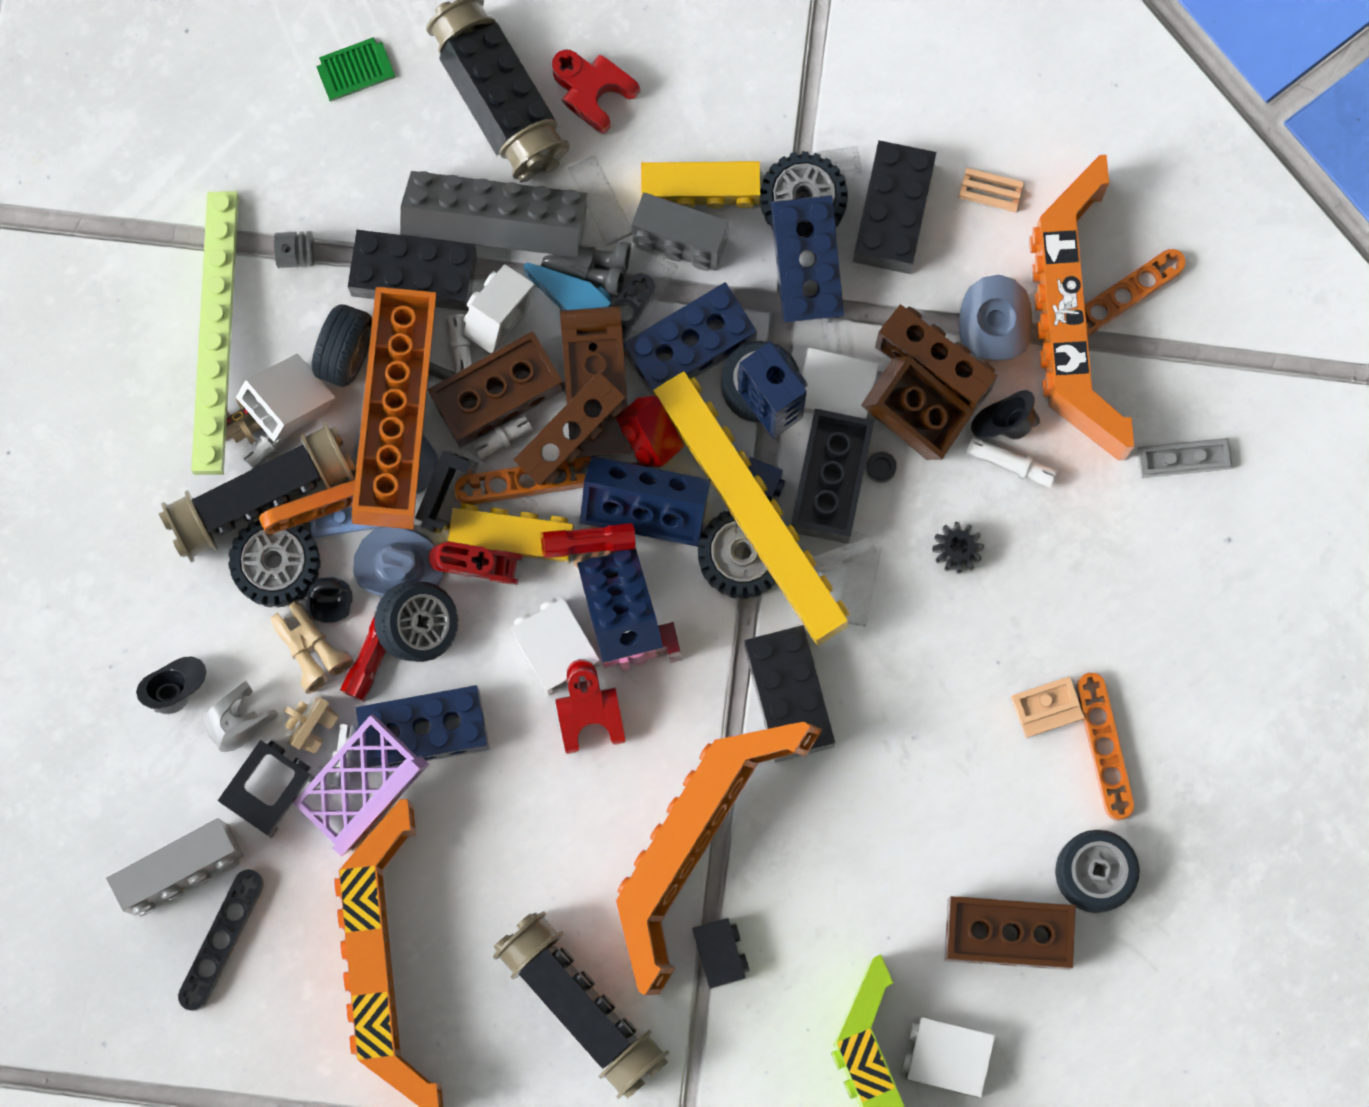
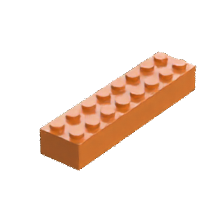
M376 287L352 502V524L414 529L436 292Z

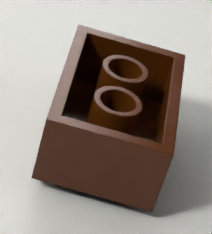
M910 356L893 357L861 404L865 410L926 460H942L975 412Z

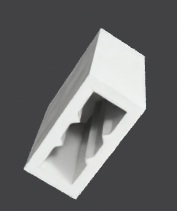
M808 347L802 373L808 384L805 388L807 395L804 413L814 415L816 408L872 420L873 415L865 410L861 404L882 375V373L877 372L879 363Z
M298 353L245 380L236 396L274 442L325 415L336 398L330 389L314 376L311 367Z
M553 598L540 606L541 611L532 616L527 613L513 622L515 626L510 628L548 695L568 684L566 670L573 661L586 659L591 661L595 668L601 665L598 656L564 598L559 601Z
M921 1017L918 1023H912L908 1041L914 1043L911 1054L905 1053L901 1072L906 1073L905 1080L981 1098L995 1035Z

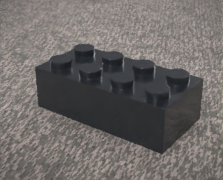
M878 140L854 251V263L911 274L937 152Z
M356 229L347 287L352 297L375 299L376 287L436 292V307L469 311L467 303L471 297L477 260L475 244Z
M815 408L791 525L797 534L849 544L874 420Z
M804 625L744 640V649L765 728L770 729L806 722L822 730L808 754L834 748L836 742ZM792 754L774 759L776 763L802 755Z

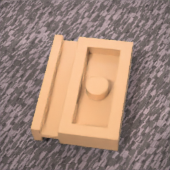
M1070 676L1011 696L1025 738L1085 718Z

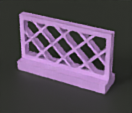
M372 714L296 798L293 804L335 844L333 849L340 856H343L357 846L428 767L429 763L422 756L417 757ZM371 726L380 733L381 745H366V731ZM360 739V745H355V743ZM397 749L406 759L399 767H388L387 750ZM349 750H360L361 767H347L346 754ZM367 750H381L382 767L367 766ZM382 771L383 785L380 788H369L368 772ZM389 771H395V772L389 777ZM330 772H341L342 789H327V775ZM347 772H362V789H348ZM321 783V789H315ZM342 793L343 810H329L328 794ZM348 793H363V807L361 810H349ZM369 793H375L369 800ZM310 794H321L322 810H312L304 801ZM329 815H343L344 828L339 834L330 827ZM350 815H355L350 821Z

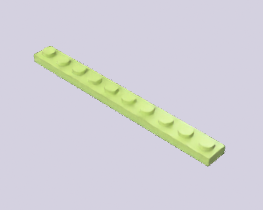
M237 191L207 192L191 471L194 475H224L239 205Z

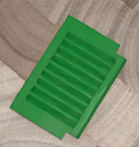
M374 37L319 57L321 65L316 66L330 102L396 78L383 43L376 44Z

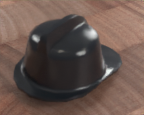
M1028 390L1019 391L982 409L972 421L971 431L973 435L978 438L988 439L1001 434L1013 440L1027 435L1032 428L1040 423V417L1033 408L1035 404L1033 393Z
M192 656L182 657L152 672L138 684L136 690L138 701L143 706L154 709L156 713H177L186 706L189 696L197 691L205 681L207 673L205 664L200 659Z

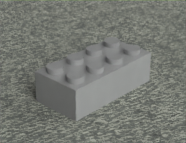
M216 818L110 875L106 879L122 911L134 916L139 914L142 917L156 910L155 904L166 899L167 902H170L184 894L183 889L192 884L198 887L212 879L210 876L212 873L220 869L222 872L233 869L239 865L238 859L244 857L228 824Z

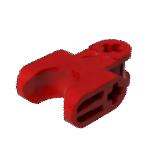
M564 49L556 53L552 59L554 80L568 91L561 99L562 103L601 134L608 132L611 128V123L607 113L598 106V99L607 92H615L630 100L636 98L641 92L640 86L635 79L602 55H598L590 64L576 52Z
M451 541L434 546L428 554L430 567L438 572L489 579L491 582L518 585L519 579L515 578L517 561H522V554L489 550L484 547ZM475 557V560L480 562V567H476V564L472 563V558Z
M586 659L573 661L566 670L570 696L555 699L565 753L571 754L579 751L578 735L582 728L589 724H600L605 727L609 732L612 744L625 743L616 687L600 690L595 665ZM585 676L586 681L580 682L579 677Z

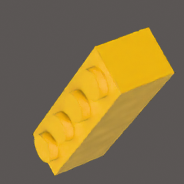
M760 161L641 162V197L643 192L689 208H694L695 205H707L708 208L712 209L723 208L724 205L752 208L755 204H760Z
M461 504L460 509H452L448 541L484 547L489 550L522 554L523 557L570 563L571 554L562 557L543 558L540 540L541 532L574 530L575 527L573 524L568 523V518L551 516L550 521L538 519V514L521 512L520 517L508 515L509 510L491 508L490 513L478 511L479 506Z

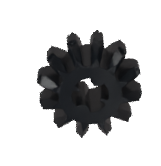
M960 522L954 523V531L945 525L942 528L944 535L938 533L935 535L934 539L939 544L933 545L932 552L942 553L938 555L935 561L937 564L946 561L945 571L948 572L951 566L955 565L956 573L961 574L963 565L967 570L971 571L974 568L972 561H981L982 556L977 552L984 549V544L974 543L981 537V534L977 532L970 535L969 533L972 529L970 524L965 527L964 531L961 530ZM954 542L958 546L961 544L964 545L962 554L959 550L955 552L952 551Z

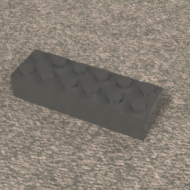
M411 171L400 206V235L578 257L586 223L588 193L575 190L552 189L545 186L521 185L514 182L505 183L489 181L487 179L465 178L457 175L434 174L426 171Z

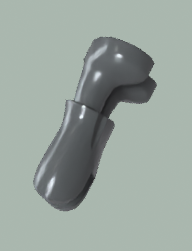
M619 242L611 252L596 250L594 246L585 247L580 245L578 257L555 254L543 257L541 267L603 286L608 293L619 295L624 283V274L627 273L631 243ZM595 265H599L602 267L609 268V270L595 269L594 267Z

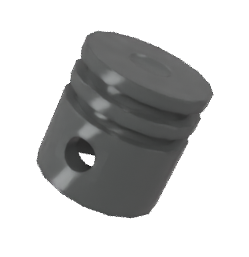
M300 231L299 234L297 232L275 233L274 253L277 268L299 267V264L302 267H306L307 264H309V267L314 266L315 256L312 231H307V234L304 231ZM291 247V250L286 253L287 248Z

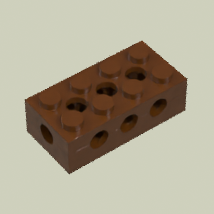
M900 304L879 330L875 348L891 360L893 357L910 356L970 408L976 411L993 389L998 376L994 373L995 369L984 360L978 361L970 355V350L959 342L954 344L946 338V333L937 325L932 324L930 326L921 319L922 315L910 306L905 308Z
M531 331L427 390L459 448H462L494 430L497 426L505 424L564 391L563 381L535 333ZM520 371L530 373L525 379H517L515 377ZM499 385L503 387V390L498 394H491L489 392L493 386ZM468 400L477 402L476 406L471 409L464 408L463 404Z
M598 372L513 460L539 486L544 481L550 485L562 472L558 467L565 459L571 463L583 451L579 445L587 437L592 441L604 429L600 423L608 415L614 419L625 407L622 403L625 396L605 376ZM590 400H597L602 405L601 414L595 418L588 417L584 411L585 404ZM568 422H576L580 426V435L574 440L566 438L563 433V428ZM550 443L556 445L559 449L558 458L552 462L544 459L542 455L544 446Z
M950 896L947 900L944 961L1070 970L1073 968L1076 905ZM973 923H980L985 927L986 936L984 939H977L972 935L971 927ZM1005 925L1013 926L1016 929L1017 938L1015 941L1011 942L1003 937L1002 930ZM1037 927L1045 929L1048 934V940L1045 944L1038 943L1034 938V930Z

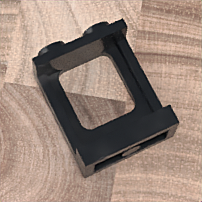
M442 451L415 516V519L422 521L420 527L434 533H442V530L450 529V522L437 516L456 470L466 474H475L478 462L452 451Z
M260 740L217 801L272 838L279 829L276 827L307 782H312L314 777L308 773L311 769L309 765L297 757L292 762L283 756L286 750L272 740L267 745ZM266 755L273 756L295 773L291 782L272 806L265 804L245 789L246 782Z

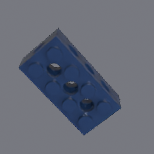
M832 195L770 201L782 321L794 322L844 316ZM802 220H807L811 224V232L806 237H800L796 232L797 224ZM811 250L815 257L814 262L808 267H803L800 264L799 257L802 252ZM809 280H814L818 286L817 292L813 296H805L802 291L803 285Z
M724 282L624 342V353L651 396H655L654 389L684 371L689 379L693 376L697 377L727 359L741 345L757 341V330L727 283ZM712 323H720L723 328L712 330L708 326ZM687 338H694L698 341L692 346L683 343ZM662 353H668L672 356L668 361H661L657 357Z
M769 341L739 362L738 392L770 436L775 439L803 419L807 395L805 388L808 384L798 371L793 373L787 365L789 358L780 346L775 348Z
M591 456L584 480L579 523L595 527L633 523L635 535L698 547L705 519L711 479Z
M636 548L621 550L613 554L592 557L586 561L578 562L577 566L602 662L663 648L657 618Z
M477 685L355 707L359 728L370 715L374 714L388 729L399 728L400 735L398 739L417 757L422 756L426 761L490 750L480 690ZM456 716L461 718L458 728L454 730L446 728V722L450 717ZM422 722L430 723V730L427 734H416L415 730L418 724ZM371 726L366 731V745H381L380 733ZM397 749L387 750L388 767H399L406 759ZM367 750L368 767H382L381 750Z

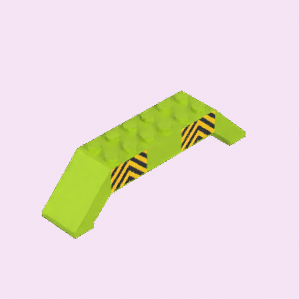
M881 954L873 957L867 966L833 1044L835 1051H832L831 1055L837 1069H844L848 1080L844 1081L843 1084L849 1098H856L859 1107H905L871 1029L885 989L894 984Z

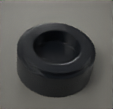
M887 452L874 453L870 456L866 465L867 475L877 483L890 481L897 469L894 457Z

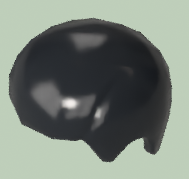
M336 577L319 578L308 589L306 599L307 612L314 620L322 623H336L347 618L350 613L351 603L353 602L352 589L342 579Z

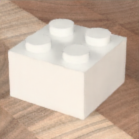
M505 264L498 272L493 271L484 283L485 287L480 293L478 291L473 293L467 303L469 311L463 320L466 323L463 335L491 354L499 348L527 314L534 283Z

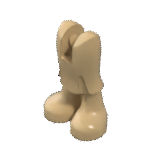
M294 601L288 606L294 618L300 622V626L290 631L287 622L281 618L278 612L271 617V622L277 634L290 649L292 658L296 659L303 673L300 684L304 692L310 694L320 689L328 681V676L311 656V653L317 652L331 676L340 675L348 670L354 663V660L347 652L335 650L326 641V635L318 630L306 609L300 603Z

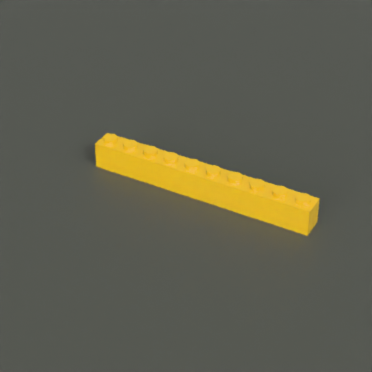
M683 371L654 389L655 396H658L675 429L707 478L711 479V484L816 645L819 646L849 627L847 617L850 614L841 600L835 602L830 592L833 591L830 582L825 575L819 577L813 567L817 564L808 550L804 552L797 544L800 540L797 532L791 524L786 527L780 518L784 515L775 499L770 502L764 494L768 490L759 475L753 477L748 467L751 466V463L743 450L737 452L732 445L735 439L726 425L722 428L715 419L719 417V414L710 401L705 403L699 395L703 390L693 376L689 379Z

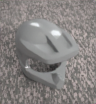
M247 681L240 684L236 689L218 701L203 717L209 736L220 752H229L241 748L257 732L279 715L276 710H270L258 717L254 711L245 716H240L238 710L242 700L253 692Z

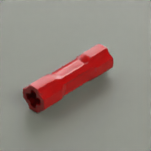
M633 523L570 531L541 532L540 536L543 558L599 551L635 549L636 545Z
M374 617L353 667L349 669L340 688V691L363 702H365L376 672L386 653L385 648H383L379 642L380 640L377 638L376 629L374 628Z

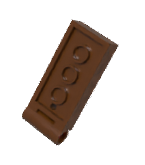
M620 306L560 310L567 403L600 372L625 396V399L622 401L625 407L620 411L621 413L628 405ZM596 344L597 350L594 352L590 351L589 346ZM590 400L585 404L584 411L588 417L595 418L601 414L602 405L597 400ZM608 415L600 423L604 429L592 441L587 437L579 445L583 451L576 458L631 454L630 443L623 435L616 417L612 419ZM568 422L569 439L574 440L579 437L581 429L576 422Z

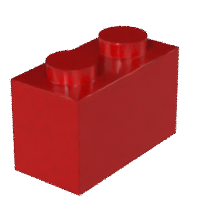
M658 396L638 397L616 417L623 435L629 441L635 452L636 459L642 466H664L684 447Z

